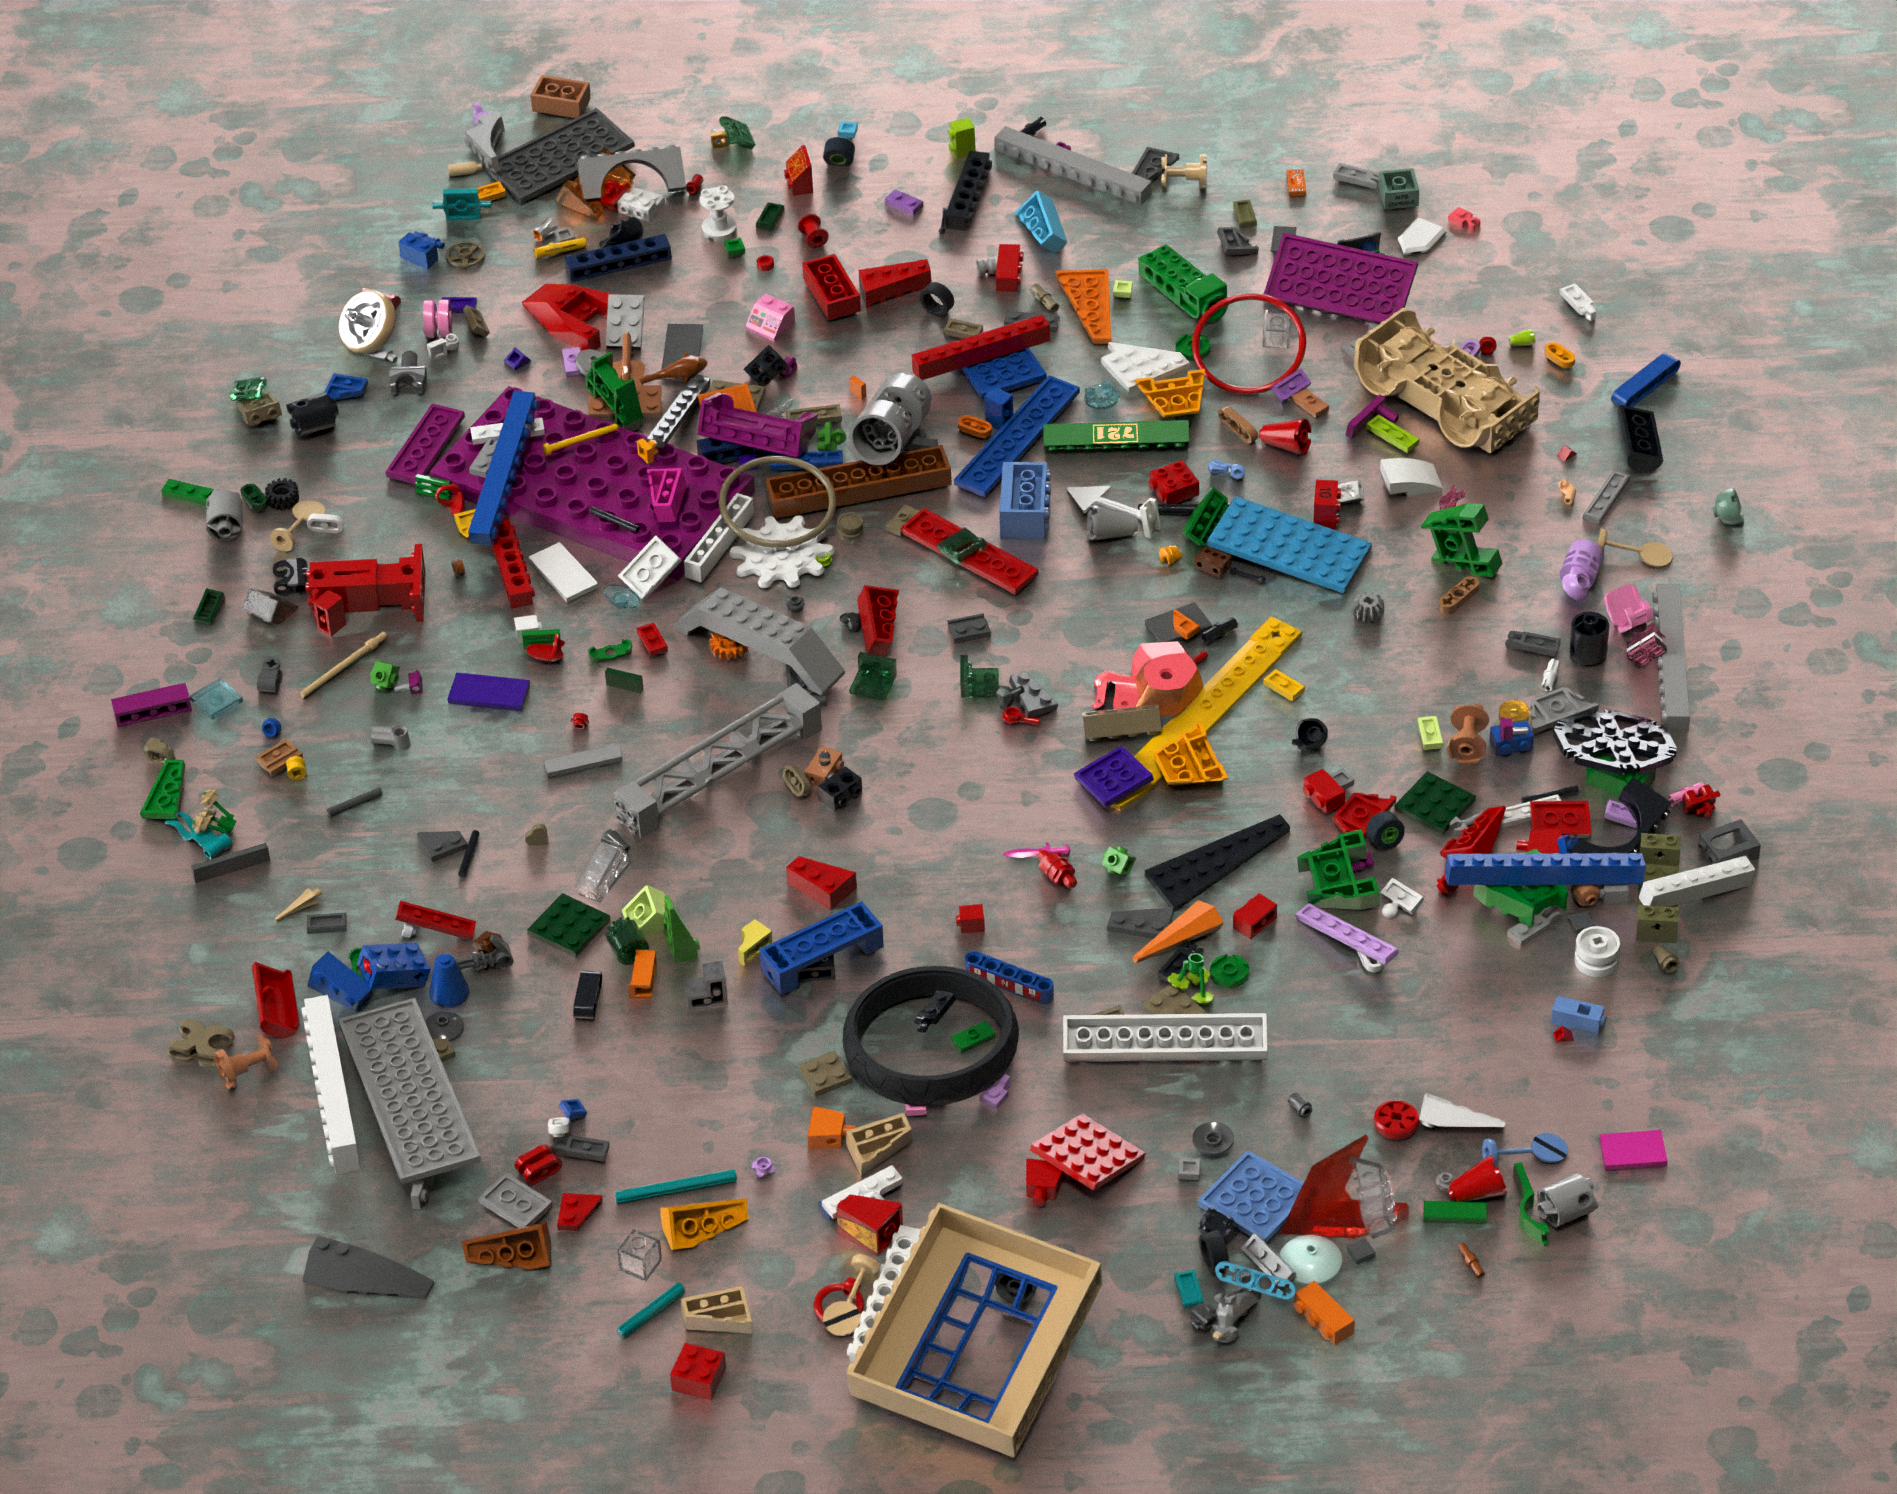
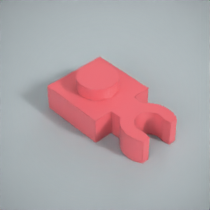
M1458 207L1448 215V221L1460 227L1466 225L1471 231L1475 230V225L1480 226L1481 223L1479 218L1473 217V213L1461 207Z

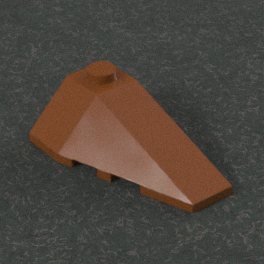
M547 1222L462 1241L466 1262L518 1267L529 1270L551 1265V1239Z

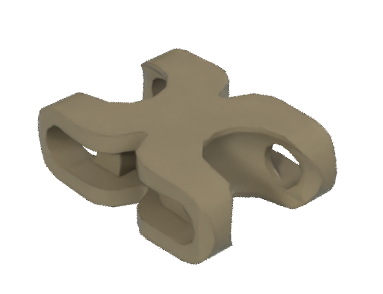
M183 1019L179 1025V1031L182 1037L187 1039L172 1040L166 1051L169 1057L174 1060L191 1062L198 1058L201 1066L217 1068L214 1052L218 1050L214 1048L230 1046L235 1036L232 1030L227 1027L210 1025L203 1029V1024L200 1021Z

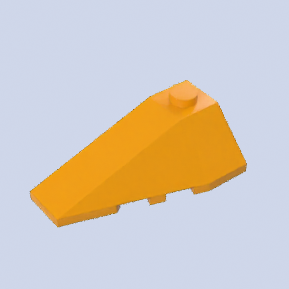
M747 1198L660 1208L662 1229L671 1250L694 1247L698 1243L749 1219Z

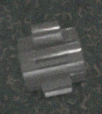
M1199 1303L1193 1307L1189 1314V1318L1192 1320L1191 1324L1198 1330L1208 1331L1217 1322V1315L1214 1314L1216 1310L1209 1304Z

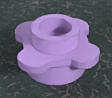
M759 1157L752 1163V1168L756 1170L758 1177H764L776 1171L775 1166H772L771 1159L768 1157Z

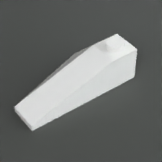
M1425 1093L1419 1114V1120L1422 1121V1125L1433 1128L1434 1125L1443 1127H1504L1506 1124L1505 1121L1481 1112L1475 1113L1472 1109L1465 1106H1455L1449 1100Z

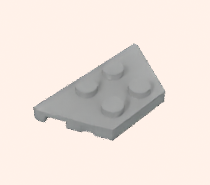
M1566 687L1532 698L1530 703L1532 732L1535 734L1557 726L1559 720L1588 710L1594 712V709L1598 710L1599 705L1596 702L1591 704L1585 701L1584 696L1573 693L1572 690Z

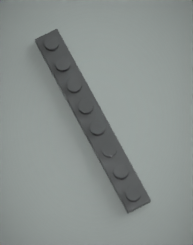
M702 375L692 376L647 437V443L650 440H654L658 443L655 447L664 448L698 402L697 395L703 394L709 387L710 378Z

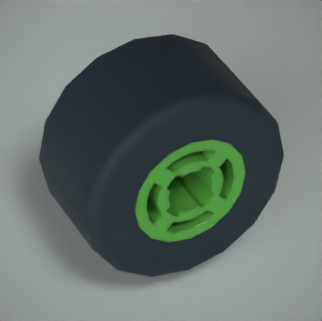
M830 138L825 142L823 159L828 165L850 166L853 163L855 146L846 138Z
M1383 811L1370 819L1367 824L1366 833L1376 847L1388 850L1401 842L1405 834V827L1395 814Z

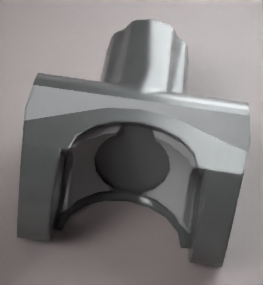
M405 351L402 354L400 367H390L389 378L392 395L397 394L405 386L415 387L418 394L425 392L427 369L426 366H417L418 356L413 351Z

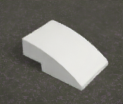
M1410 458L1381 460L1380 471L1389 494L1406 492L1407 497L1443 491L1433 464Z

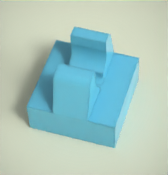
M841 121L838 137L851 141V138L856 136L858 122Z

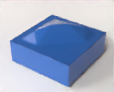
M579 1099L561 1100L559 1107L569 1119L586 1117L587 1111Z

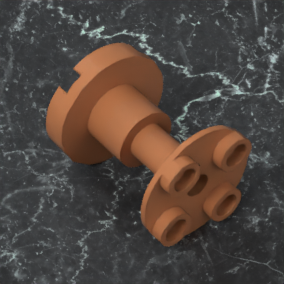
M1480 704L1455 706L1451 714V723L1459 730V733L1449 739L1447 753L1450 758L1458 759V763L1470 765L1478 763L1480 758H1484L1486 754V742L1478 735V732L1487 727L1489 716Z
M257 1035L259 1050L244 1056L240 1052L228 1057L223 1049L214 1052L218 1072L221 1078H226L227 1082L224 1084L228 1090L237 1087L236 1076L247 1072L249 1066L264 1061L271 1073L278 1069L275 1057L272 1058L270 1053L272 1046L269 1039H265L263 1035Z

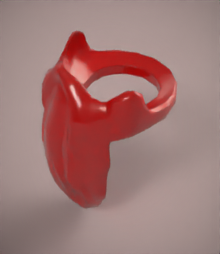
M455 482L438 488L435 493L438 503L450 507L453 517L454 514L464 511L465 501L463 492ZM444 490H450L455 495L451 500H442L439 498V494Z
M556 634L553 645L533 644L528 646L526 651L535 659L557 662L563 658L561 647L565 642L559 638V634Z

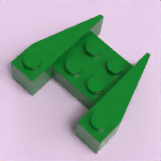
M612 352L594 360L591 364L592 368L588 370L589 373L585 376L586 388L595 399L600 396L614 412L615 424H618L619 427L633 432L642 428L644 415L641 411L634 379L632 378L625 382L618 377L617 371L613 367Z
M1466 503L1431 512L1421 528L1431 530L1437 548L1431 560L1441 564L1446 562L1455 565V568L1461 571L1463 568L1467 569L1476 576L1494 577L1503 564L1499 550L1477 547L1472 533H1479L1489 520L1484 504Z
M1362 829L1342 833L1336 836L1335 840L1329 843L1325 842L1321 844L1320 848L1312 852L1308 851L1297 857L1298 872L1310 870L1315 890L1306 891L1307 904L1310 903L1319 908L1363 910L1380 906V893L1375 877L1356 881L1351 866L1352 861L1367 858L1366 843Z
M1533 849L1525 854L1542 853L1537 849ZM1564 884L1474 885L1473 896L1485 906L1490 908L1495 906L1501 909V913L1505 915L1510 913L1519 917V921L1533 926L1534 916L1549 906L1554 907L1558 905L1561 909L1566 910L1568 890Z

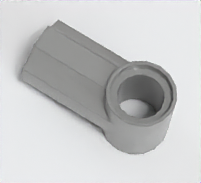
M396 725L393 728L373 727L371 730V743L390 744L397 750H405L410 746L408 729L405 725Z

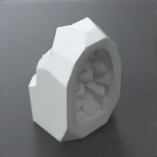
M1351 481L1338 486V488H1341V499H1338V501H1341L1343 504L1355 503L1365 499L1364 487L1360 481Z

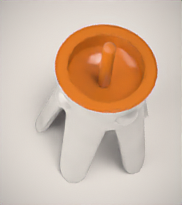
M545 219L538 228L536 227L533 230V238L542 241L545 237L553 235L554 233L551 232L555 231L558 226L546 227L552 219Z

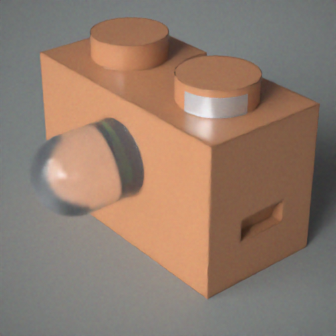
M823 746L820 747L804 771L812 787L818 788L820 784L843 769L842 752Z

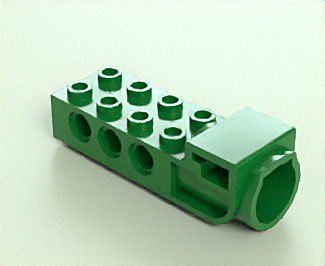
M1167 244L1138 258L1139 275L1193 318L1203 316L1214 304L1227 298L1226 283L1213 273L1206 276ZM1228 305L1214 313L1208 322H1215L1222 318L1228 309Z

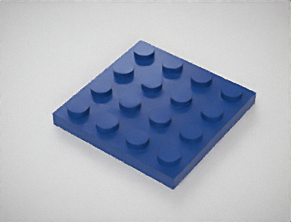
M1029 348L961 368L981 400L995 387L1008 392L1047 378V373Z

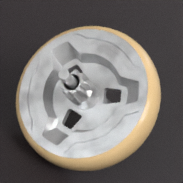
M365 290L356 294L347 302L339 319V334L343 344L349 350L358 354H370L380 349L388 341L396 320L395 309L391 300L379 291Z

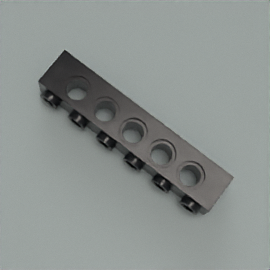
M969 151L945 213V228L966 231L968 224H971L972 213L976 211V202L979 203L980 192L984 190V181H987L988 171L992 169L990 153Z

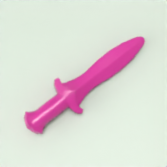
M1047 842L1046 846L1042 848L1015 849L1007 851L1003 855L1012 858H1026L1037 856L1038 851L1044 849L1048 852H1057L1068 856L1071 850L1067 844L1063 847H1050V844Z

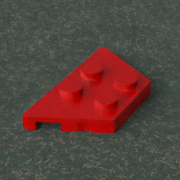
M1353 793L1333 816V822L1343 833L1362 829L1365 839L1367 837L1366 828L1370 819L1377 813L1389 811L1396 803L1397 797L1390 795V799L1378 798L1379 794Z

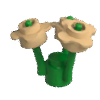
M216 788L213 790L207 789L201 796L203 800L200 802V805L204 803L209 808H204L198 817L194 818L192 828H194L196 834H199V832L204 833L206 828L230 834L237 822L233 819L234 815L216 801L219 796L215 793L217 791ZM212 804L226 816L222 815L220 819L215 817L217 811L212 809ZM212 821L217 822V826L210 824L212 823Z

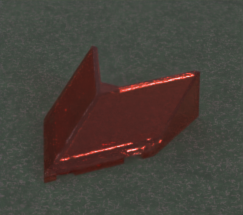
M1367 1134L1311 1167L1279 1234L1356 1238L1409 1207L1407 1203L1352 1200L1345 1189L1369 1139Z

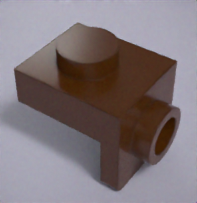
M485 931L472 943L477 954L480 955V951H483L484 954L486 951H492L495 946L489 938L492 935L502 938L501 934Z

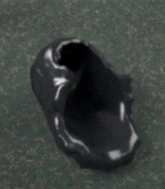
M632 216L629 220L623 221L621 219L620 224L612 223L609 237L599 242L600 247L604 248L641 239L644 231L640 219Z

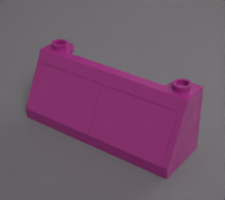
M718 392L701 401L697 435L799 457L816 432L818 414L804 413L800 420L795 419L792 421L734 408L733 398L728 394Z

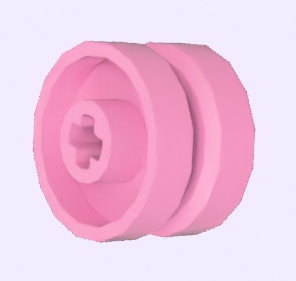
M424 300L423 326L425 338L435 339L437 330L441 338H446L448 334L452 333L453 324L450 300H440L438 302V310L434 300Z

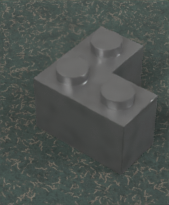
M722 961L703 963V977L684 980L688 1011L728 1005L726 977Z

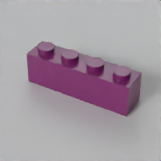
M186 683L111 699L118 728L192 711Z

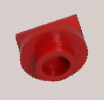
M1445 874L1441 879H1437L1438 884L1436 887L1443 895L1446 893L1449 896L1452 891L1457 890L1459 885H1448Z

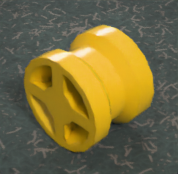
M293 756L286 761L287 774L290 779L301 780L306 776L305 760L302 757Z

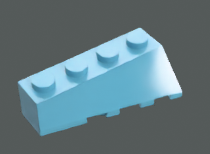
M1039 190L1014 212L1027 226V229L1033 233L1038 242L1055 254L1067 243L1053 200Z

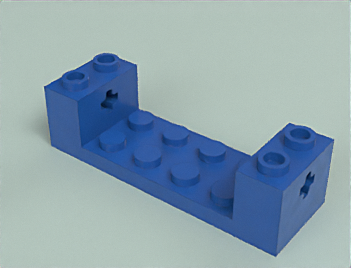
M861 901L759 949L761 971L780 995H783L798 988L797 971L857 943L866 955L883 948V925Z

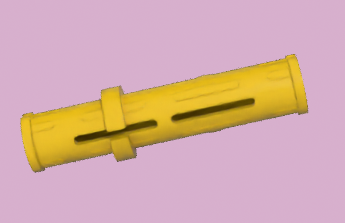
M585 237L556 244L548 243L547 246L534 248L533 250L535 258L538 259L540 257H553L555 254L587 248Z

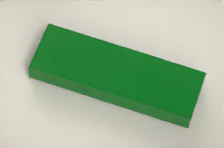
M1424 1201L1423 1221L1486 1223L1487 1203Z

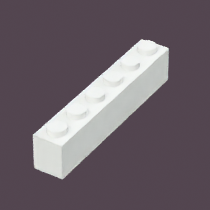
M736 493L726 506L731 519L741 529L746 526L754 515L752 497ZM721 514L684 560L686 578L702 583L738 536L727 526Z
M1747 856L1646 881L1643 883L1639 899L1643 905L1670 907L1747 887L1752 882L1755 868Z

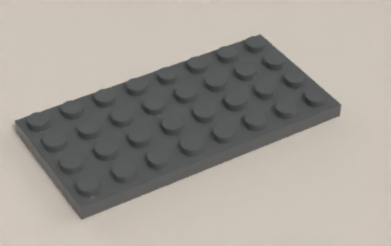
M596 108L499 156L500 171L494 173L490 168H487L485 163L483 166L484 170L496 181H500L504 189L519 203H523L579 175L577 161L581 159V156L590 155L591 157H598L597 155L602 153L615 155V152H626L634 148L635 143Z

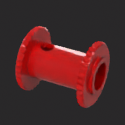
M816 214L805 215L798 223V230L803 234H807L806 244L810 248L822 247L829 239L828 232L825 229L819 228L821 220Z

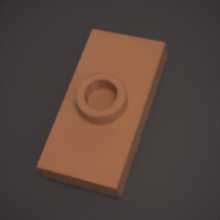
M1306 388L1291 396V400L1315 418L1329 411V405Z

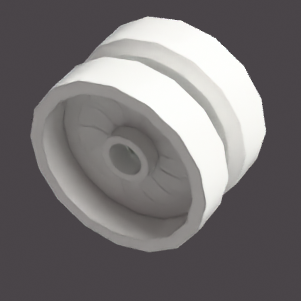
M1592 926L1583 929L1576 939V967L1582 973L1592 977H1605L1612 974L1617 969L1619 963V937L1614 931L1606 927Z

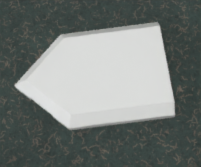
M1417 218L1398 237V242L1401 245L1404 256L1419 251L1420 253H1426L1446 234V231L1439 225Z

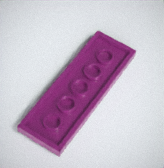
M432 403L386 470V477L415 484L417 482L415 480L417 474L425 476L464 419L465 412Z

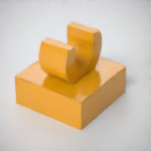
M643 438L637 441L638 455L647 464L654 462V455L658 453L655 446L658 443L654 440H650L647 443Z

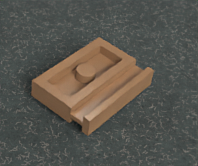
M286 738L255 756L256 762L265 771L274 776L287 768L286 761L293 756L303 758V753L299 752Z

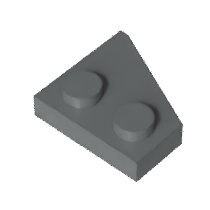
M1218 227L1217 234L1225 255L1258 254L1259 247L1249 244V239L1242 235L1236 227Z
M460 831L417 833L419 842L432 862L466 850L468 846Z

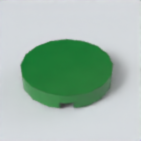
M1194 333L1189 336L1187 334L1182 335L1176 341L1175 352H1180L1188 361H1195L1192 353ZM1200 335L1199 340L1201 359H1204L1210 353V341L1204 335Z
M1228 954L1221 955L1215 958L1210 965V977L1220 987L1236 988L1243 985L1249 978V964L1238 955H1233V957L1228 956Z

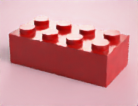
M836 254L802 263L803 279L828 321L861 312L860 294Z

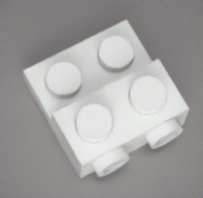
M634 187L630 193L625 192L617 202L618 213L649 222L665 202V198L663 195Z

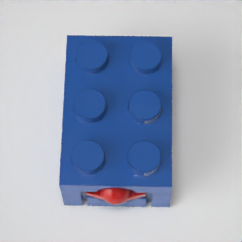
M417 942L363 945L357 961L370 990L425 987L431 970Z

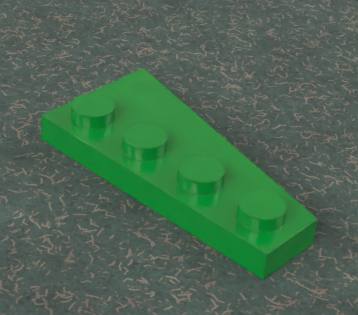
M165 760L140 811L142 819L177 820L186 766L184 760Z

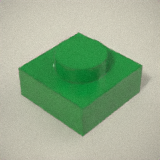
M741 238L724 241V247L729 257L746 254Z

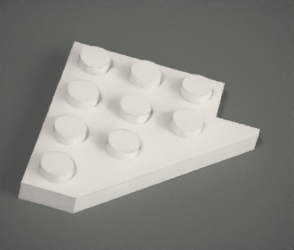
M1114 342L1108 343V349L1112 353L1101 357V364L1128 393L1140 389L1135 383V379L1152 377L1153 381H1159L1190 368V362L1180 352Z

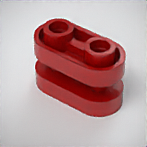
M543 1144L518 1156L514 1167L523 1175L528 1184L535 1185L556 1174L562 1167V1161L548 1145Z

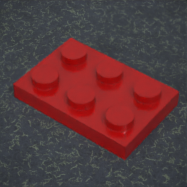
M1530 801L1532 830H1562V835H1570V838H1591L1589 801Z

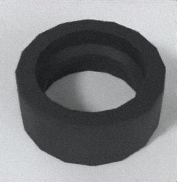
M938 282L929 283L920 293L919 297L923 308L928 313L938 317L944 316L954 306L955 302L951 291ZM931 294L937 296L943 305L937 303Z
M1217 1230L1200 1235L1199 1245L1203 1260L1208 1270L1213 1273L1218 1263L1222 1261L1229 1262L1226 1244Z

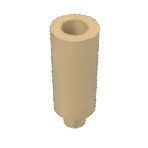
M475 161L448 165L449 177L475 174L477 170H483L482 163L475 164Z

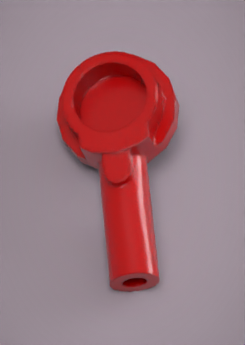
M1007 707L1002 713L1003 721L1009 724L1024 722L1039 726L1040 718L1026 717L1016 707Z

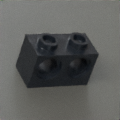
M768 345L743 370L758 386H766L788 364Z
M845 766L818 786L819 801L833 811H836L862 792V778Z

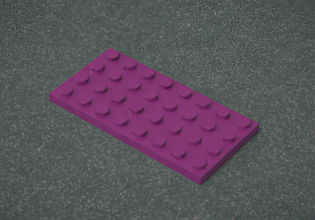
M1283 233L1264 294L1277 298L1286 304L1380 324L1395 312L1405 308L1418 268V262Z

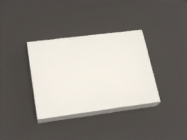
M655 535L618 576L645 601L682 560Z

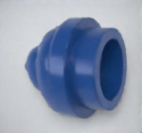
M268 718L262 724V731L266 736L275 737L281 731V724L275 718Z

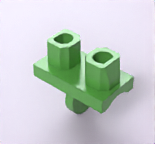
M830 421L825 423V429L817 431L820 441L817 443L819 451H836L837 445L846 441V433L840 429L833 431Z

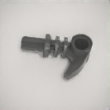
M492 935L489 938L495 946L492 951H486L485 954L483 951H480V955L473 951L471 952V957L457 959L456 962L460 970L474 967L475 971H479L481 965H483V968H487V964L493 967L495 962L498 968L505 969L514 962L510 947L502 938Z

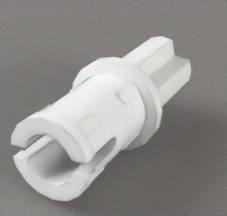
M1551 659L1547 670L1543 673L1544 679L1540 688L1544 692L1548 693V689L1551 692L1554 682L1558 678L1557 672L1560 665L1558 660Z

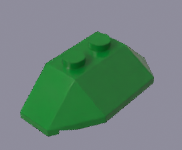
M1212 487L1193 511L1182 533L1198 546H1207L1208 538L1228 508L1227 497Z

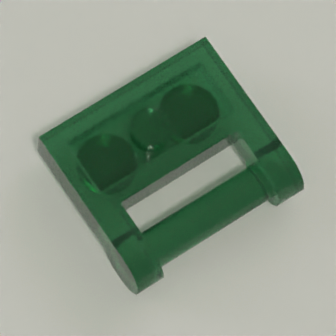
M722 116L719 119L720 125L726 132V139L729 144L736 143L742 148L746 147L751 150L755 147L756 144L747 124L727 116Z
M256 377L235 381L230 393L231 401L237 400L241 402L247 400V398L260 400L263 396V388L267 385V379L265 377Z
M966 527L937 544V550L955 564L961 563L964 558L975 551L987 547V543L982 537L979 538Z

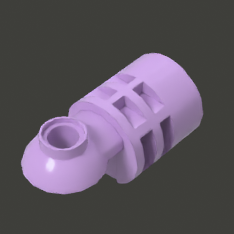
M1586 539L1574 541L1569 547L1560 570L1563 588L1575 600L1581 601L1586 598L1588 588L1593 585L1604 558L1601 547L1593 541Z

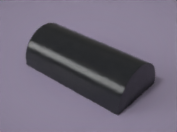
M1620 405L1617 415L1629 468L1638 473H1648L1656 470L1664 460L1654 412Z

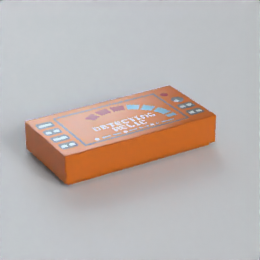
M1304 169L1287 170L1289 196H1306Z

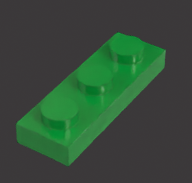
M168 479L161 493L162 496L206 506L207 498L215 489Z

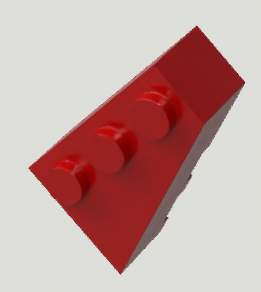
M801 856L797 857L786 867L787 883L829 910H832L857 889L856 872Z

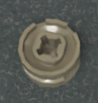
M845 513L838 518V535L841 538L855 540L862 535L863 519L860 515Z

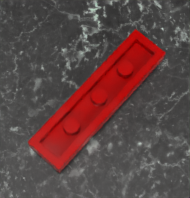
M401 900L395 918L397 921L471 941L476 926V921Z

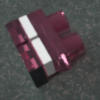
M1651 623L1647 626L1646 631L1633 634L1632 639L1627 642V659L1637 668H1641L1652 661V658L1655 659L1667 652V646L1663 644L1665 635L1660 632L1659 627Z

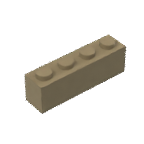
M1159 704L1082 712L1085 739L1090 741L1100 740L1101 737L1116 739L1120 735L1126 734L1128 737L1138 736L1139 733L1145 732L1148 735L1157 734L1158 731H1162Z

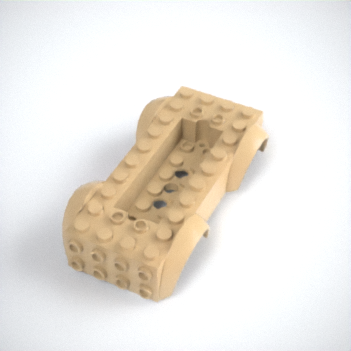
M1400 309L1355 342L1354 369L1357 370L1359 379L1364 387L1377 396L1379 394L1385 397L1397 395L1439 422L1443 434L1454 445L1464 448L1480 447L1491 454L1506 441L1511 440L1518 432L1523 431L1530 423L1535 422L1539 416V387L1536 386L1533 393L1528 397L1517 393L1512 385L1517 383V379L1512 376L1505 381L1496 364H1486L1456 346L1455 339H1453L1450 347L1441 346L1434 342L1430 335L1435 333V329L1430 326L1423 331L1418 323L1416 312L1413 310Z

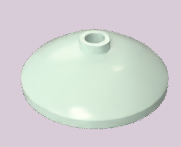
M1298 1236L1287 1242L1280 1252V1257L1297 1273L1291 1281L1299 1285L1307 1286L1313 1281L1318 1285L1326 1284L1332 1281L1342 1268V1254L1339 1248L1331 1240L1322 1236Z

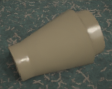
M1663 946L1655 948L1654 955L1662 971L1667 973L1676 971L1679 967L1678 957Z

